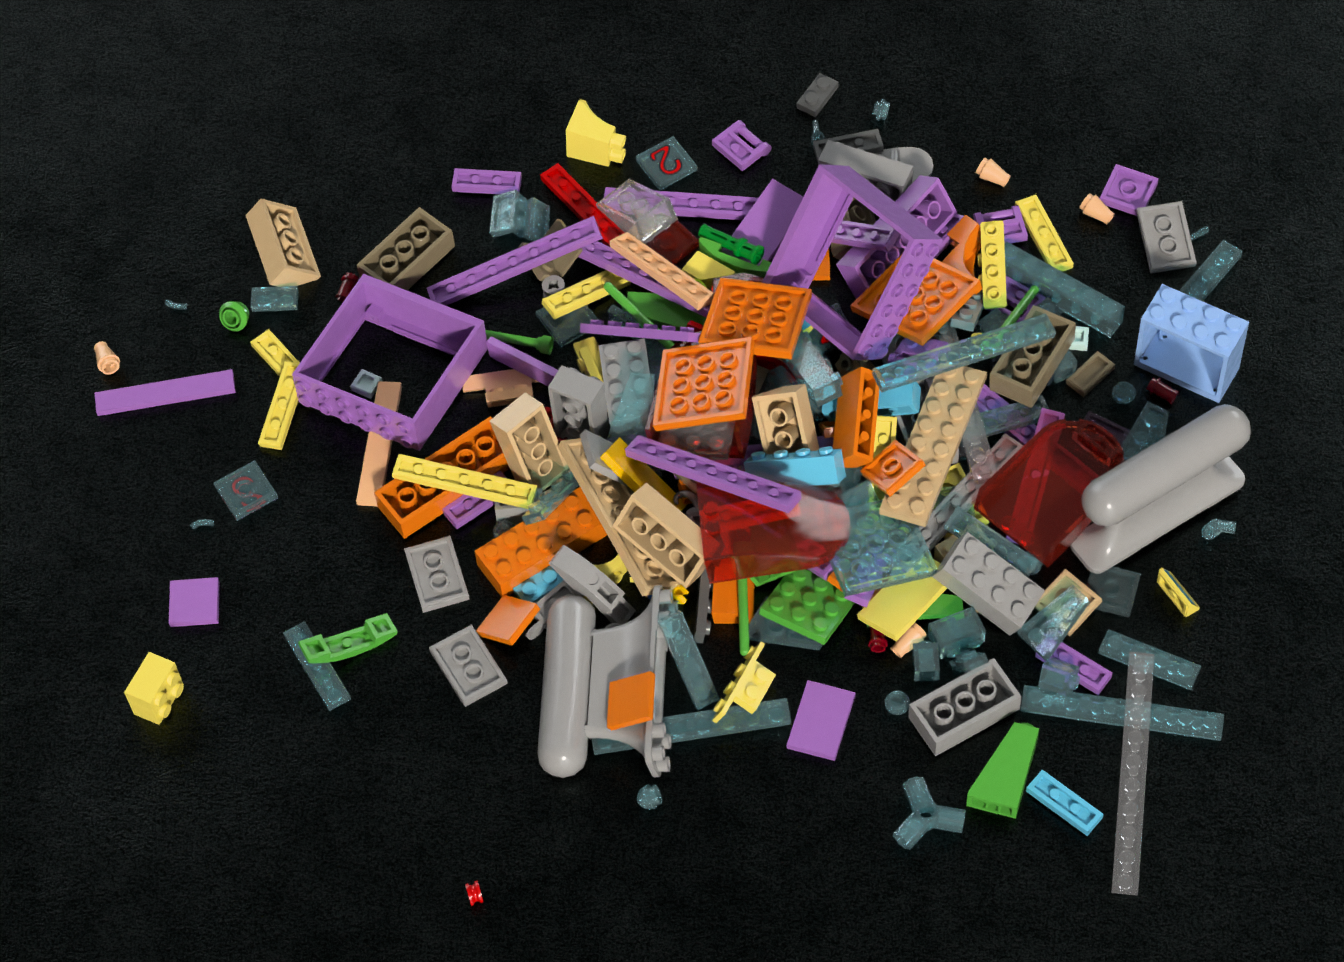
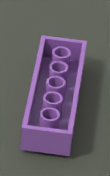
M920 175L895 201L936 234L957 214L946 190L937 177ZM881 218L873 224L893 228ZM900 234L890 252L853 246L836 265L856 299L903 254L909 242L907 238Z

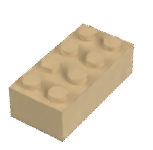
M526 392L490 420V424L516 481L537 485V488H542L544 491L569 470V466L558 449L559 442L544 405Z
M647 482L630 496L612 525L614 529L685 588L689 587L701 576L721 546Z

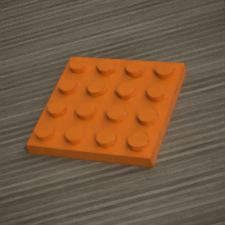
M901 256L851 304L852 312L868 320L870 319ZM933 259L928 274L923 278L919 291L909 306L908 313L898 327L897 334L923 346L982 287L981 281L937 259Z
M720 278L699 338V344L752 337L755 342L753 355L792 360L812 297V289Z
M746 337L663 350L652 425L655 431L746 419L755 345L753 338Z

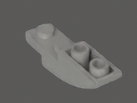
M563 545L548 563L579 596H586L611 623L625 624L636 611L623 598L625 593L609 577L567 546Z

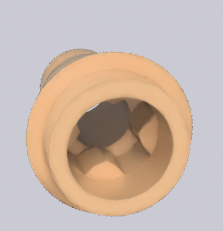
M984 158L976 170V174L980 175L979 178L1005 187L1011 177L992 159Z
M1088 194L1079 207L1083 210V214L1102 221L1106 225L1115 214L1097 195L1093 196L1092 194Z
M106 342L96 343L94 350L98 369L104 374L115 373L119 369V358L108 347Z
M914 623L895 642L891 650L899 658H902L906 653L923 643L927 634L917 623Z

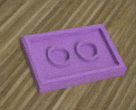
M807 680L787 742V749L835 761L855 699V692Z

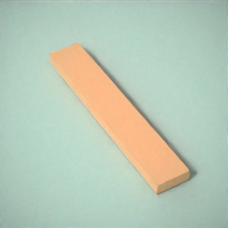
M629 232L610 240V247L695 309L700 310L712 303L715 295L713 292Z
M378 381L374 403L398 413L402 391L401 382ZM371 431L368 434L356 499L357 505L377 506L374 492L385 485L393 441L386 440L381 435Z

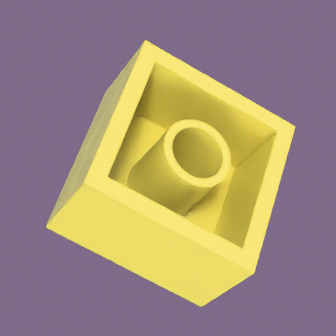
M149 652L124 693L134 715L160 725L163 718L169 715L175 698L181 695L184 684L175 662Z

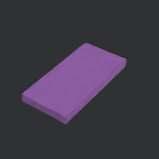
M772 179L735 230L732 237L737 239L745 238L753 245L763 246L764 255L762 260L770 261L777 252L803 196ZM723 247L722 253L738 258L733 254V251ZM738 258L750 263V260L746 258Z

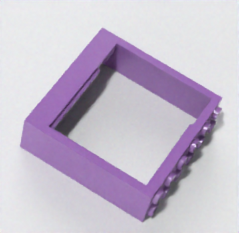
M819 164L762 283L808 289L853 198H856L907 238L909 242L863 333L814 293H812L804 320L852 360L883 359L888 352V347L893 337L898 332L901 321L908 313L913 298L919 291L923 278L928 274L929 267L934 257L938 254L943 239L850 166Z
M363 274L293 372L292 376L298 401L306 407L320 410L325 415H332L340 418L345 423L357 425L364 431L374 432L386 440H394L406 448L420 451L488 350L484 321ZM365 320L454 356L413 419L322 382Z

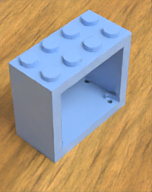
M1162 284L1141 318L1134 365L1220 403L1239 370L1249 322Z

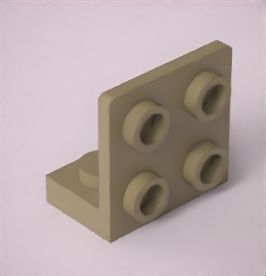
M557 219L544 237L566 228V225L561 219ZM522 242L518 248L525 246L529 243ZM582 248L535 267L532 271L539 281H543L551 275H557L562 278L581 254Z

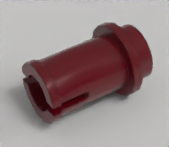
M346 273L341 278L342 284L336 294V298L340 302H344L358 282V277L353 273Z
M1153 377L1147 386V390L1150 391L1149 394H1155L1170 404L1174 402L1179 392L1161 382L1160 378L1156 379Z
M870 627L868 646L871 648V651L875 653L885 651L888 646L885 635Z

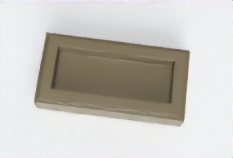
M1097 351L1066 379V384L1082 397H1085L1115 369V364Z

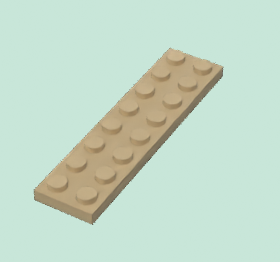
M941 361L905 446L921 458L926 466L891 497L885 494L879 508L880 515L926 527L986 381L987 372Z
M581 438L560 441L558 449L641 595H652L655 585H662L664 589H672V591L675 587L681 585L612 527L628 499L633 494V491L629 487L589 468Z

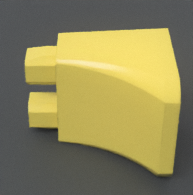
M580 99L566 128L567 157L608 167L611 161L622 164L626 155V149L623 148L626 136L616 133L615 126L606 123L596 116L589 108L587 102Z

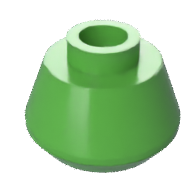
M229 301L220 307L219 317L227 329L240 331L247 324L249 310L242 302Z

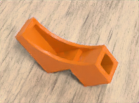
M965 215L947 233V236L952 241L950 245L953 247V250L942 262L975 277L974 263L981 248V227L976 221ZM981 287L975 294L977 295L983 288Z

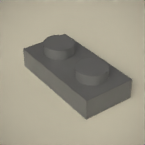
M819 73L798 100L797 109L816 117L837 90L838 81Z

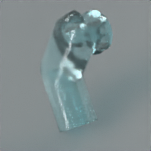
M1213 519L1202 528V535L1205 539L1210 540L1222 532L1234 534L1236 522Z

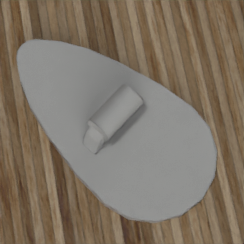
M898 147L873 153L912 165V183L920 175L930 177L933 171L932 158L920 148Z

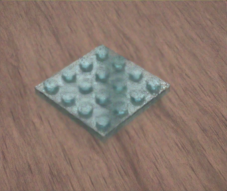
M883 500L812 516V523L845 597L929 578L938 571L918 525L880 515L879 508Z

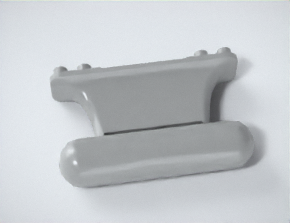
M1227 404L1216 406L1091 481L1084 489L1081 500L1087 518L1094 523L1076 533L1070 542L1072 551L1084 566L1094 574L1105 572L1149 543L1239 490L1244 485L1245 475L1229 456L1242 449L1250 438V421L1246 414L1236 406Z
M655 585L650 603L639 616L625 624L605 629H596L595 608L582 596H563L551 604L547 617L537 752L539 764L544 771L552 776L561 778L575 775L584 768L587 760L588 739L594 738L620 741L635 748L645 758V763L652 777H660L661 772L670 771L669 756L665 757V749H671L672 740L671 735L666 734V725L663 723V704L668 638L677 637V625L675 622H672V616L678 615V603L673 601L672 589H664L662 585ZM648 671L655 674L653 720L613 731L608 729L609 683Z

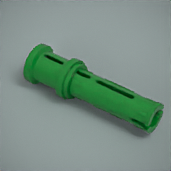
M703 224L699 230V237L722 244V247L733 251V254L738 258H746L755 265L763 258L764 247L761 245H753L745 238L737 239L707 224Z

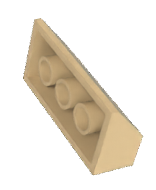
M260 199L246 214V218L269 284L289 289L319 279L321 275L296 207Z
M806 384L783 386L752 396L765 454H773L778 450H787L790 453L802 448L818 451L819 444Z

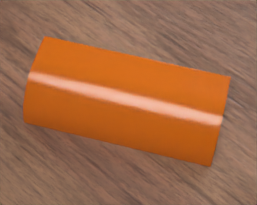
M862 366L839 378L833 449H842L845 468L862 467L873 462L881 373Z
M747 528L741 529L738 533L732 531L720 534L725 550L722 553L719 565L715 563L712 597L714 624H739L737 561L732 556V544L737 542L749 543V529ZM747 575L749 624H753L755 584Z

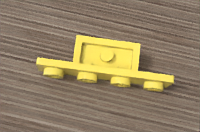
M1003 221L981 222V253L978 254V266L982 267V275H979L978 279L981 281L983 288L984 309L1006 308Z
M595 337L574 343L573 347L578 356L577 363L581 373L585 372L587 376L597 377L603 382L599 346Z
M762 641L756 647L751 645L748 654L743 656L746 661L744 664L741 663L735 670L733 675L736 679L734 682L732 680L729 682L723 692L726 694L724 700L721 698L713 709L716 712L712 719L713 722L717 723L726 714L733 701L751 714L757 710L776 674L756 661L765 645Z

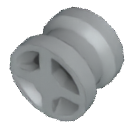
M551 275L543 280L544 298L565 289L564 280L560 276Z

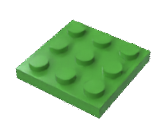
M801 567L800 570L783 577L761 606L759 615L825 645L855 603L845 599V594L831 583Z

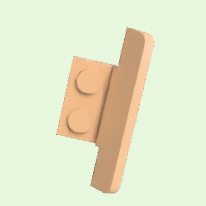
M515 369L470 375L463 385V393L486 390L488 408L510 405L525 392L534 398L532 383L538 381Z

